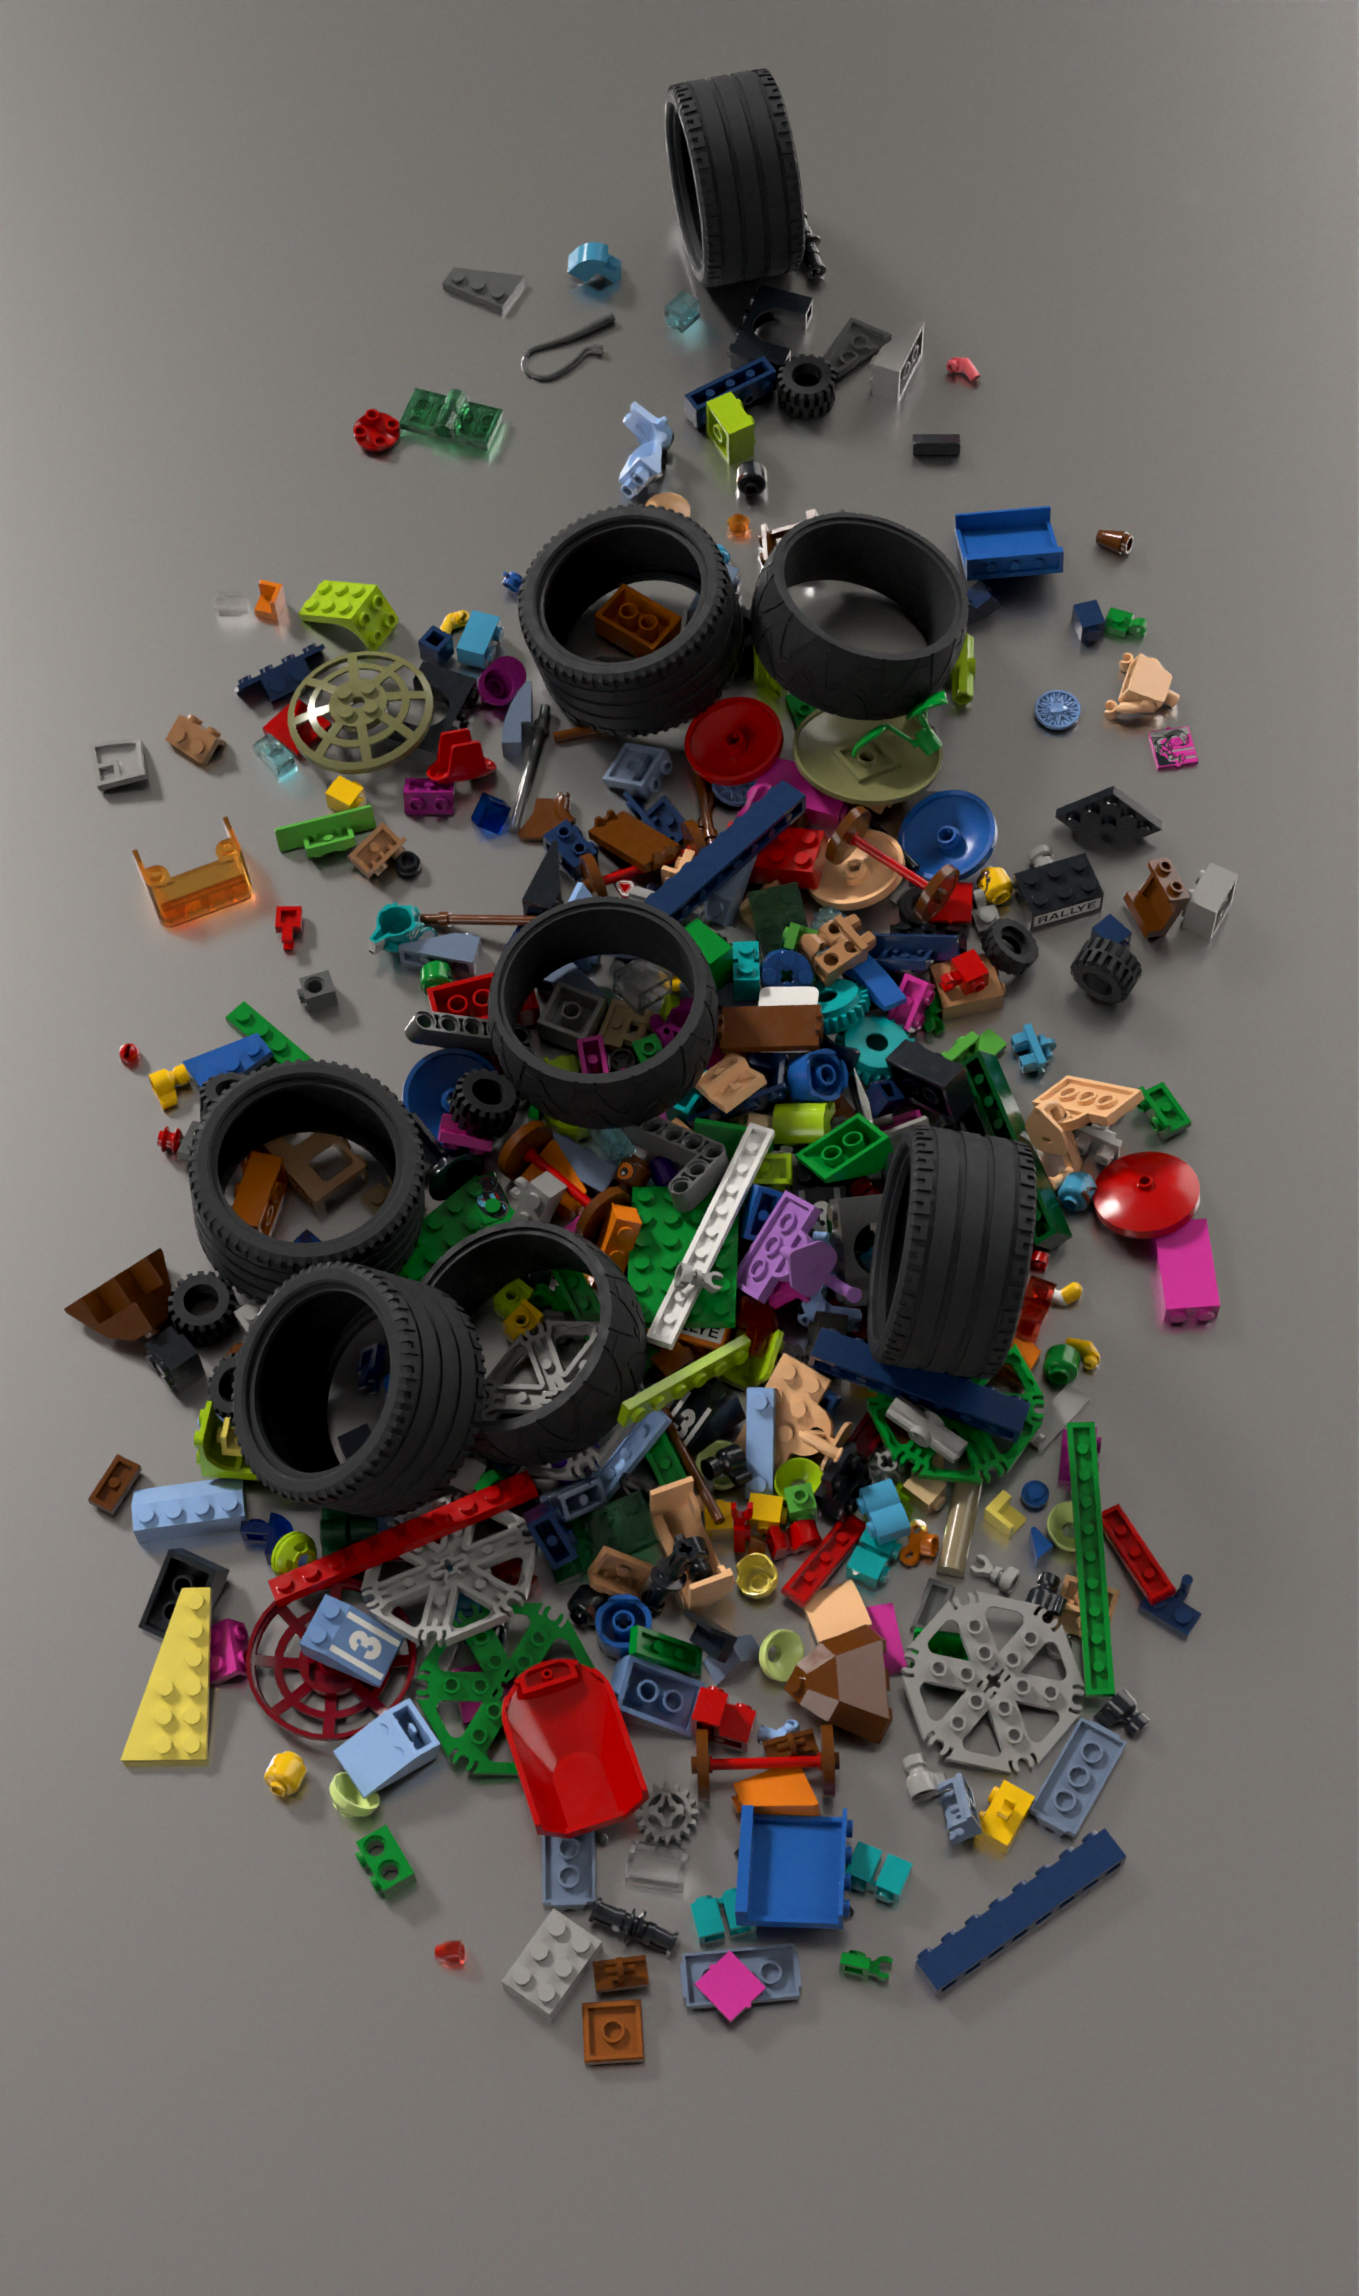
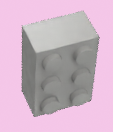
M553 1908L502 1979L503 1989L552 2024L593 1966V1961H596L603 1952L602 1941Z

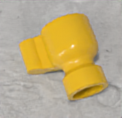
M184 1064L175 1066L172 1071L161 1069L148 1075L162 1110L178 1104L175 1090L177 1085L183 1086L191 1083Z

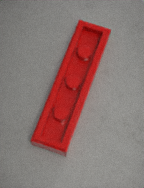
M1117 1504L1102 1511L1103 1534L1150 1605L1152 1606L1175 1595L1176 1588L1121 1506Z
M853 1514L850 1515L846 1523L838 1521L783 1586L781 1594L804 1609L859 1543L866 1528V1523Z

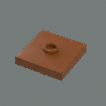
M641 1999L582 2003L585 2065L645 2061Z

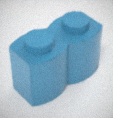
M891 1478L859 1489V1498L856 1499L860 1514H866L869 1520L866 1523V1528L871 1539L876 1538L877 1543L882 1545L911 1535L908 1517Z

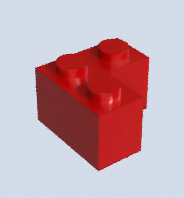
M700 1687L691 1717L692 1737L696 1738V1729L708 1728L709 1742L747 1752L756 1724V1711L752 1710L751 1706L743 1703L729 1704V1695L719 1687Z

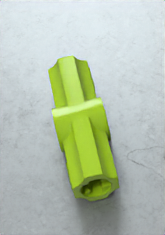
M966 633L960 656L950 673V679H952V701L958 705H967V703L973 702L974 697L973 680H975L976 658H974V637Z

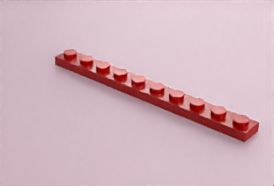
M526 1470L268 1580V1584L279 1608L538 1497L537 1489Z

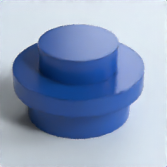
M1029 1481L1022 1488V1500L1030 1507H1041L1049 1499V1489L1041 1481Z

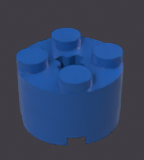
M774 950L767 954L760 964V985L762 988L811 987L813 980L811 965L803 955L794 950ZM782 970H791L789 973L791 978L788 981L785 979L780 980L782 978L780 973Z
M819 1049L800 1054L788 1062L787 1080L791 1091L790 1096L794 1101L801 1103H825L836 1100L841 1096L840 1094L848 1085V1070L844 1061L839 1060L835 1055L837 1054L831 1049Z
M629 1594L615 1595L609 1598L597 1610L595 1616L596 1635L598 1643L606 1655L616 1659L629 1655L631 1627L640 1625L653 1630L650 1610L639 1598ZM622 1625H627V1628L622 1629Z

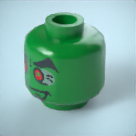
M434 960L428 962L420 971V988L426 996H428L426 988L453 982V970L451 966L443 961Z

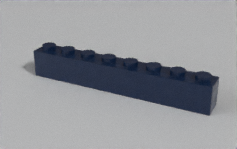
M784 780L771 787L763 798L754 802L746 813L737 817L730 827L720 832L713 842L707 847H703L697 856L690 862H686L680 871L664 882L663 886L655 893L649 894L644 903L662 910L681 923L806 812V795Z
M821 1327L808 1363V1367L893 1398L901 1395L917 1407L1015 1443L1018 1441L1031 1403L1025 1402L1022 1397L1003 1394L995 1387L981 1386L964 1376L957 1377L947 1372L924 1371L920 1367L911 1369L875 1362L867 1341L861 1338L847 1337L833 1328L826 1329Z
M1104 1828L1098 1833L1095 1830L1090 1832L1082 1839L1083 1844L1076 1849L1069 1847L1063 1851L1058 1857L1060 1860L1052 1866L1049 1863L1043 1865L1035 1872V1878L1029 1882L1022 1880L1012 1888L1013 1893L1005 1899L1002 1896L998 1897L989 1904V1910L980 1916L979 1913H976L967 1919L964 1923L966 1926L960 1931L956 1932L954 1929L941 1938L942 1943L934 1949L929 1946L917 1955L918 1960L916 1961L915 1970L936 1998L1123 1866L1127 1856L1108 1831Z

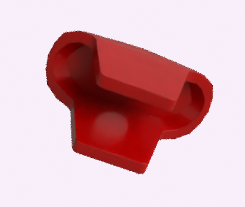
M463 728L440 734L437 760L428 767L426 774L434 782L449 784L488 776L497 769V766L493 761L484 757L481 743L478 740L472 741L470 730Z

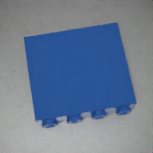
M1041 506L955 514V537L966 580L1063 573L1064 551L1063 547H1058L1050 521L1051 507Z
M742 1805L735 1905L736 1925L843 1929L844 1918H849L850 1900H844L845 1891L851 1890V1873H846V1864H852V1846H847V1838H853V1820H848L847 1808H843L842 1817L754 1814L753 1805Z

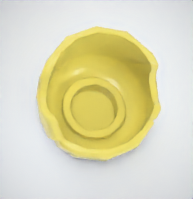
M757 1552L748 1554L737 1563L736 1583L742 1593L748 1598L760 1599L769 1596L777 1587V1568L765 1554Z

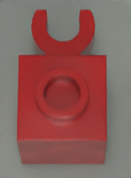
M972 949L951 959L950 972L940 976L942 982L939 985L944 993L951 991L957 985H959L965 996L972 992L978 993L988 986L989 971L975 949Z

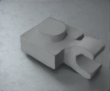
M982 889L972 891L974 896L972 897V903L975 907L972 910V922L978 937L982 936L1000 918L995 904L987 906L986 897Z

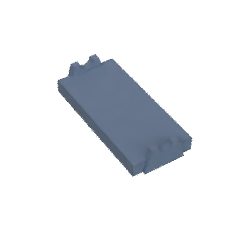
M1080 1718L1028 1812L1036 1816L1039 1825L1050 1828L1055 1834L1061 1836L1066 1833L1075 1838L1123 1753L1127 1742L1121 1740L1120 1735L1091 1719L1087 1721Z
M595 1831L570 1839L542 1835L543 1906H553L558 1911H564L566 1909L582 1910L586 1905H595Z
M794 1943L682 1954L683 1962L680 1963L682 1994L683 1998H686L687 2010L715 2007L694 1984L709 1970L711 1964L715 1965L729 1950L766 1987V1990L752 2003L800 1999L799 1987H802L798 1952H795Z

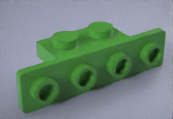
M366 805L278 827L274 831L280 852L304 846L308 858L322 857L326 853L346 851L350 847L357 846L354 834L376 828V822L372 806Z
M987 1029L980 1036L971 1031L966 1036H960L948 1052L944 1051L941 1054L953 1062L961 1063L979 1050L997 1056L1006 1048L1007 1043L991 1029Z

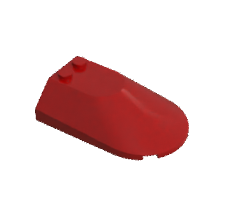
M553 1659L528 1668L514 1680V1685L503 1700L502 1723L537 1835L570 1839L625 1821L649 1799L648 1789L615 1693L607 1678L599 1670L579 1664L578 1660Z

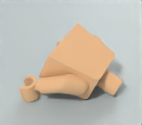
M1125 653L1123 661L1119 662V669L1122 672H1127L1118 698L1120 705H1117L1113 700H1108L1105 703L1106 711H1104V716L1108 720H1113L1118 716V712H1121V714L1154 713L1163 703L1173 708L1177 704L1180 695L1169 689L1173 678L1172 675L1164 669L1156 658H1149L1140 653L1133 659L1131 653Z

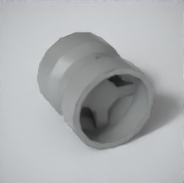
M1047 844L1039 845L1028 853L1029 861L1035 867L1057 861L1053 859L1054 852L1052 847Z

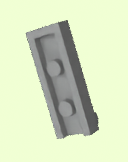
M1068 1383L1041 1412V1414H1044L1042 1426L1030 1443L1038 1449L1040 1454H1043L1061 1435L1063 1429H1066L1067 1423L1073 1422L1087 1407L1090 1399Z

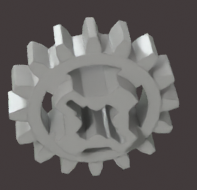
M664 1781L662 1789L653 1784V1792H648L649 1799L639 1807L641 1810L635 1811L636 1819L640 1820L637 1823L638 1829H646L644 1832L645 1839L654 1836L655 1845H658L660 1840H665L666 1847H669L670 1840L675 1839L677 1844H681L680 1836L684 1835L689 1838L691 1836L689 1827L696 1828L697 1821L692 1819L698 1817V1809L693 1808L696 1805L695 1798L688 1799L690 1795L688 1789L681 1793L678 1783L674 1785L673 1789L669 1788L667 1781ZM661 1798L655 1805H651L654 1801ZM672 1798L679 1800L682 1804H677ZM666 1804H668V1810H670L668 1824H666L664 1818V1810H666ZM678 1823H682L681 1826H679L677 1829L673 1830V1828H674ZM652 1824H657L662 1831L656 1829Z

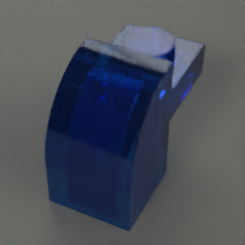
M270 1512L269 1523L262 1519H250L249 1521H241L240 1526L243 1542L266 1543L264 1554L268 1564H271L272 1552L277 1542L287 1533L294 1531L291 1523L285 1517Z

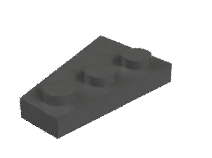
M454 267L442 284L444 290L503 313L525 283V278L522 275Z
M851 317L824 354V361L831 363V367L835 369L836 378L839 379L891 341L892 334Z

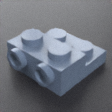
M626 742L602 780L606 786L623 788L634 797L650 799L653 793L659 792L664 775L671 773L673 762L666 749Z

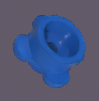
M513 571L510 574L503 572L502 575L505 578L502 585L510 591L519 593L520 587L523 585V577Z

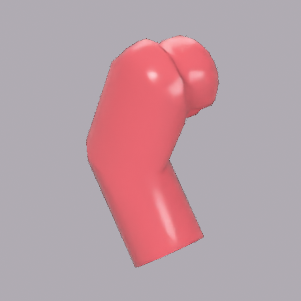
M954 357L946 364V368L950 373H965L971 382L980 377L979 372L968 358Z

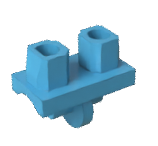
M1032 1024L1023 1025V1032L1011 1036L1010 1043L1014 1052L1027 1049L1028 1054L1019 1057V1066L1022 1073L1035 1071L1037 1077L1045 1075L1043 1067L1047 1063L1046 1059L1053 1058L1052 1051L1056 1049L1057 1044L1052 1038L1046 1039L1044 1034L1036 1037Z

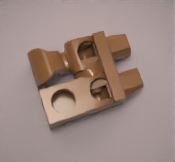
M839 914L834 917V920L822 925L818 930V934H804L798 940L797 951L808 960L811 967H813V972L826 987L833 984L835 978L848 969H852L859 963L867 960L868 952L876 946L877 939L871 932L867 931L861 936L856 933L862 928V923L855 914L846 918ZM826 947L829 948V949H827L826 951H824L823 953H821V954H819L818 956H816L817 953H818V950H819L820 952H822Z

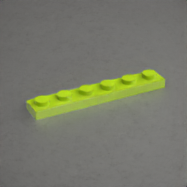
M743 1334L622 1402L617 1421L624 1428L634 1422L639 1423L649 1413L660 1411L672 1400L681 1399L693 1388H700L707 1380L714 1376H721L728 1368L735 1364H742L749 1355L748 1350L751 1340Z

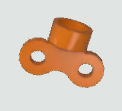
M915 1520L910 1523L911 1535H908L909 1543L902 1548L899 1554V1558L904 1565H915L919 1561L920 1555L935 1557L938 1553V1535L928 1534V1527L921 1520ZM921 1528L919 1533H914L915 1529ZM909 1553H913L911 1558H907Z

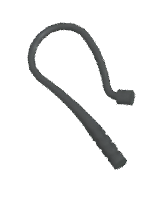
M610 312L570 334L529 348L523 354L521 360L522 369L526 375L534 379L547 380L567 371L588 351L602 354L603 345L593 344V346H587L564 367L547 375L534 374L526 366L527 357L532 352L589 334L615 321L614 314Z

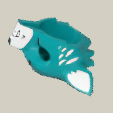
M394 902L391 905H385L379 911L376 929L369 938V952L373 955L381 950L399 953L398 948L400 944L437 937L438 934L432 927H424L425 924L419 922L421 911L416 906L398 905L397 902Z

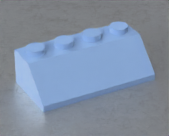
M219 1478L134 1490L131 1504L133 1532L138 1543L249 1528L245 1480Z

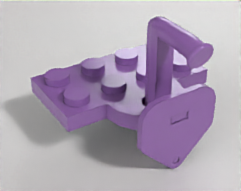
M785 1190L738 1266L737 1288L763 1304L771 1296L779 1281H790L791 1288L806 1297L816 1295L823 1284L846 1297L851 1303L859 1302L862 1297V1292L859 1288L851 1287L831 1274L837 1262L836 1251L820 1240L813 1242V1239L808 1235L811 1228L816 1224L822 1210Z

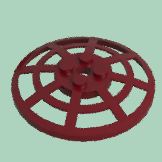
M347 1578L321 1590L331 1589L330 1596L342 1601V1589L362 1593L363 1581ZM274 1600L255 1624L248 1642L246 1654V1671L251 1691L258 1705L268 1718L280 1728L293 1735L309 1740L326 1742L349 1739L365 1726L345 1733L334 1734L336 1719L353 1716L367 1707H370L380 1716L388 1709L403 1702L410 1690L415 1676L417 1650L416 1643L407 1638L408 1654L396 1656L380 1688L375 1687L370 1692L361 1684V1680L334 1668L330 1669L325 1664L304 1656L302 1650L300 1651L299 1658L284 1657L285 1650L292 1637L297 1634L302 1639L307 1630L305 1625L311 1622L317 1609L297 1618L287 1607L290 1603L278 1608ZM395 1607L392 1614L411 1626L401 1607ZM278 1614L289 1627L280 1638L275 1655H257L265 1630ZM256 1666L274 1668L275 1680L284 1699L273 1707L269 1706L260 1690ZM408 1666L407 1676L401 1691L389 1708L386 1707L377 1698L388 1683L391 1669ZM283 1669L299 1670L304 1681L292 1693L286 1685ZM314 1691L319 1695L326 1696L325 1711L311 1708L300 1701L310 1692ZM353 1691L362 1700L350 1708L336 1711L337 1696ZM294 1707L307 1716L324 1719L322 1734L301 1730L284 1721L280 1715Z

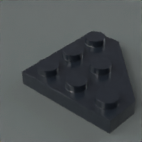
M1116 786L1109 787L1056 809L1055 818L1073 830L1141 838L1161 831L1163 821Z

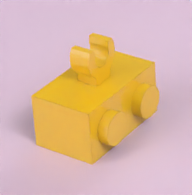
M1006 1780L1002 1782L1000 1788L994 1786L987 1800L991 1803L986 1812L981 1810L978 1814L983 1833L976 1835L975 1838L1006 1854L1028 1816L1029 1808L1035 1796Z

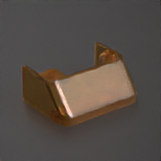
M227 816L222 818L227 839L217 844L215 852L218 860L171 877L164 866L154 865L145 868L137 849L132 851L138 873L162 926L173 928L244 902L253 896L255 891L253 881L240 844Z

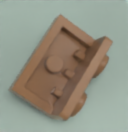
M179 714L165 740L199 763L207 765L218 744L225 746L226 741L220 738L221 733L210 726L208 728L201 725L203 721L196 716L190 714L189 717Z
M382 822L347 858L368 879L374 873L379 876L388 867L385 862L390 857L395 860L405 850L402 845L407 839L404 836L399 839Z
M603 1546L588 1568L587 1573L590 1586L596 1592L606 1593L611 1596L629 1594L639 1598L641 1601L640 1590L649 1579L653 1566L650 1563Z

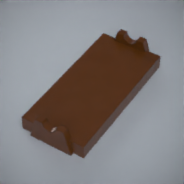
M608 810L604 818L600 816L595 817L594 827L588 830L590 840L644 873L660 868L682 853L680 844L625 811L615 814L613 810Z
M821 1004L722 1007V1014H719L717 1032L720 1052L745 1053L819 1050L820 1044H823L824 1030Z

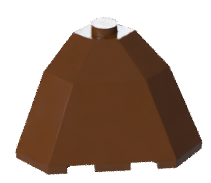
M157 1249L64 1308L65 1312L107 1338L136 1340L143 1335L147 1339L160 1331L158 1325L167 1320L169 1314L168 1297L172 1296L162 1249Z
M865 1624L821 1642L796 1664L784 1690L801 1706L828 1723L871 1742L880 1744L893 1720L892 1708L888 1707L887 1692L890 1691L889 1670L884 1668L883 1653L887 1652L886 1640L870 1625Z

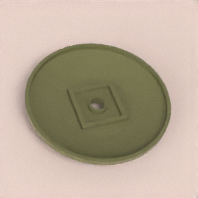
M820 709L813 711L800 723L794 735L792 749L797 769L813 787L840 801L868 806L900 803L924 792L931 786L940 772L943 751L941 746L937 751L926 756L919 746L914 748L911 743L894 732L887 730L864 745L857 752L854 759L852 751L858 740L868 731L881 724H890L915 740L914 734L923 727L918 717L906 720V715L894 719L866 721L843 718L835 714L826 713Z

